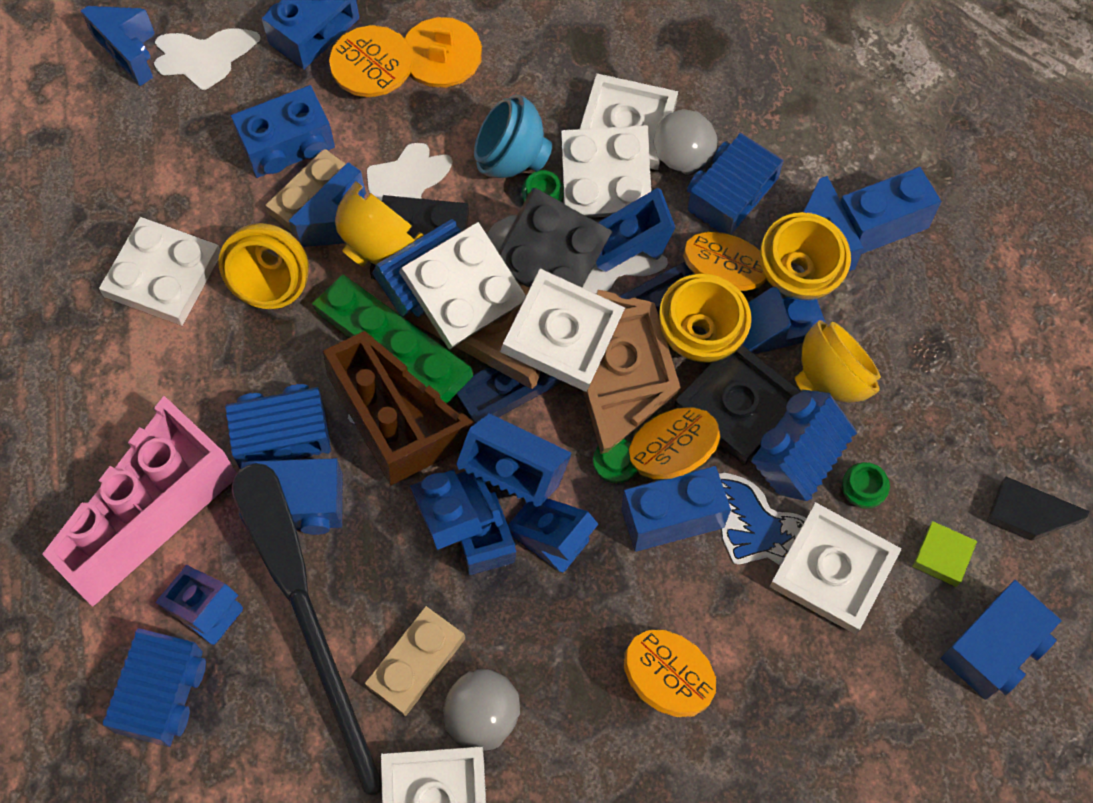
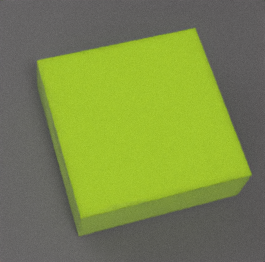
M932 521L926 531L912 567L957 587L963 579L977 541Z

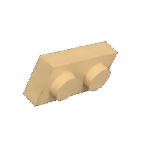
M326 149L322 150L265 205L268 214L291 231L288 220L345 163Z
M426 606L366 681V687L406 717L464 642L465 634Z

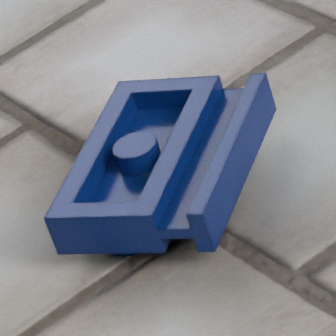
M453 469L445 473L429 475L423 481L410 485L414 500L437 550L483 533L481 526L492 522L495 523L496 527L503 525L500 511L482 477L475 478L473 472L467 474L464 471L456 474Z

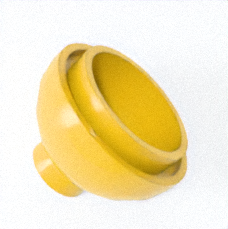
M792 213L775 221L767 230L761 243L760 264L768 282L773 287H777L783 295L797 300H815L828 295L844 281L851 264V252L844 234L828 219L812 213ZM791 263L802 266L805 272L798 273L794 271Z
M256 223L240 228L223 244L218 259L219 271L227 288L241 301L257 308L277 309L291 304L301 295L308 279L309 263L301 244L290 233L271 224ZM267 249L275 251L278 257L271 255Z
M693 274L679 279L668 288L660 304L659 323L666 342L675 352L693 361L714 362L730 356L743 344L751 327V311L745 296L728 280L711 274ZM692 326L704 328L707 334H696Z
M818 321L811 327L805 336L802 346L801 361L804 370L794 377L801 391L803 389L830 393L835 401L846 403L865 401L879 392L880 388L877 380L881 376L876 365L861 345L843 327L835 322L826 324L823 321Z

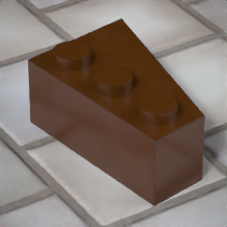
M363 331L323 350L327 377L390 486L462 450L468 431L473 426V421L463 413L459 415L440 399V394L430 385L426 387L409 373L404 363L367 332Z

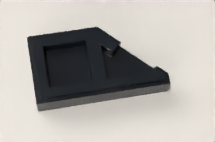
M1006 476L1000 484L987 522L1033 541L1049 535L1053 531L1082 523L1088 517L1090 511Z

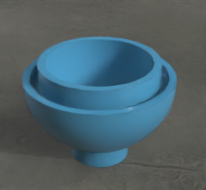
M515 94L500 100L485 118L474 147V157L480 173L493 178L512 177L527 168L539 171L549 159L552 151V142L543 137L544 130L541 117L534 104L525 97Z

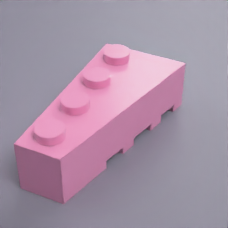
M165 396L155 406L156 415L146 428L142 429L139 427L128 443L131 447L115 468L109 466L99 479L101 486L88 503L82 502L42 554L92 607L228 487L237 474L224 451Z

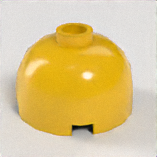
M355 181L338 205L335 217L337 232L344 242L347 243L342 251L362 267L368 261L377 265L424 236L420 232L415 238L407 234L412 225L372 193L366 199L358 195L363 186Z

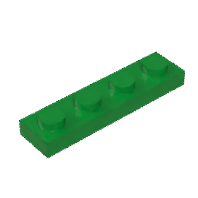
M344 274L312 303L318 315L349 338L363 331L367 332L404 363L409 373L426 387L430 385L440 394V399L446 404L473 377L469 365Z

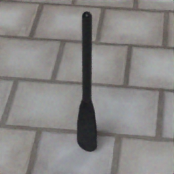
M259 463L246 465L238 471L233 479V497L250 537L272 579L291 603L362 789L368 795H376L382 789V781L310 600L303 554L279 478L274 470L267 465Z

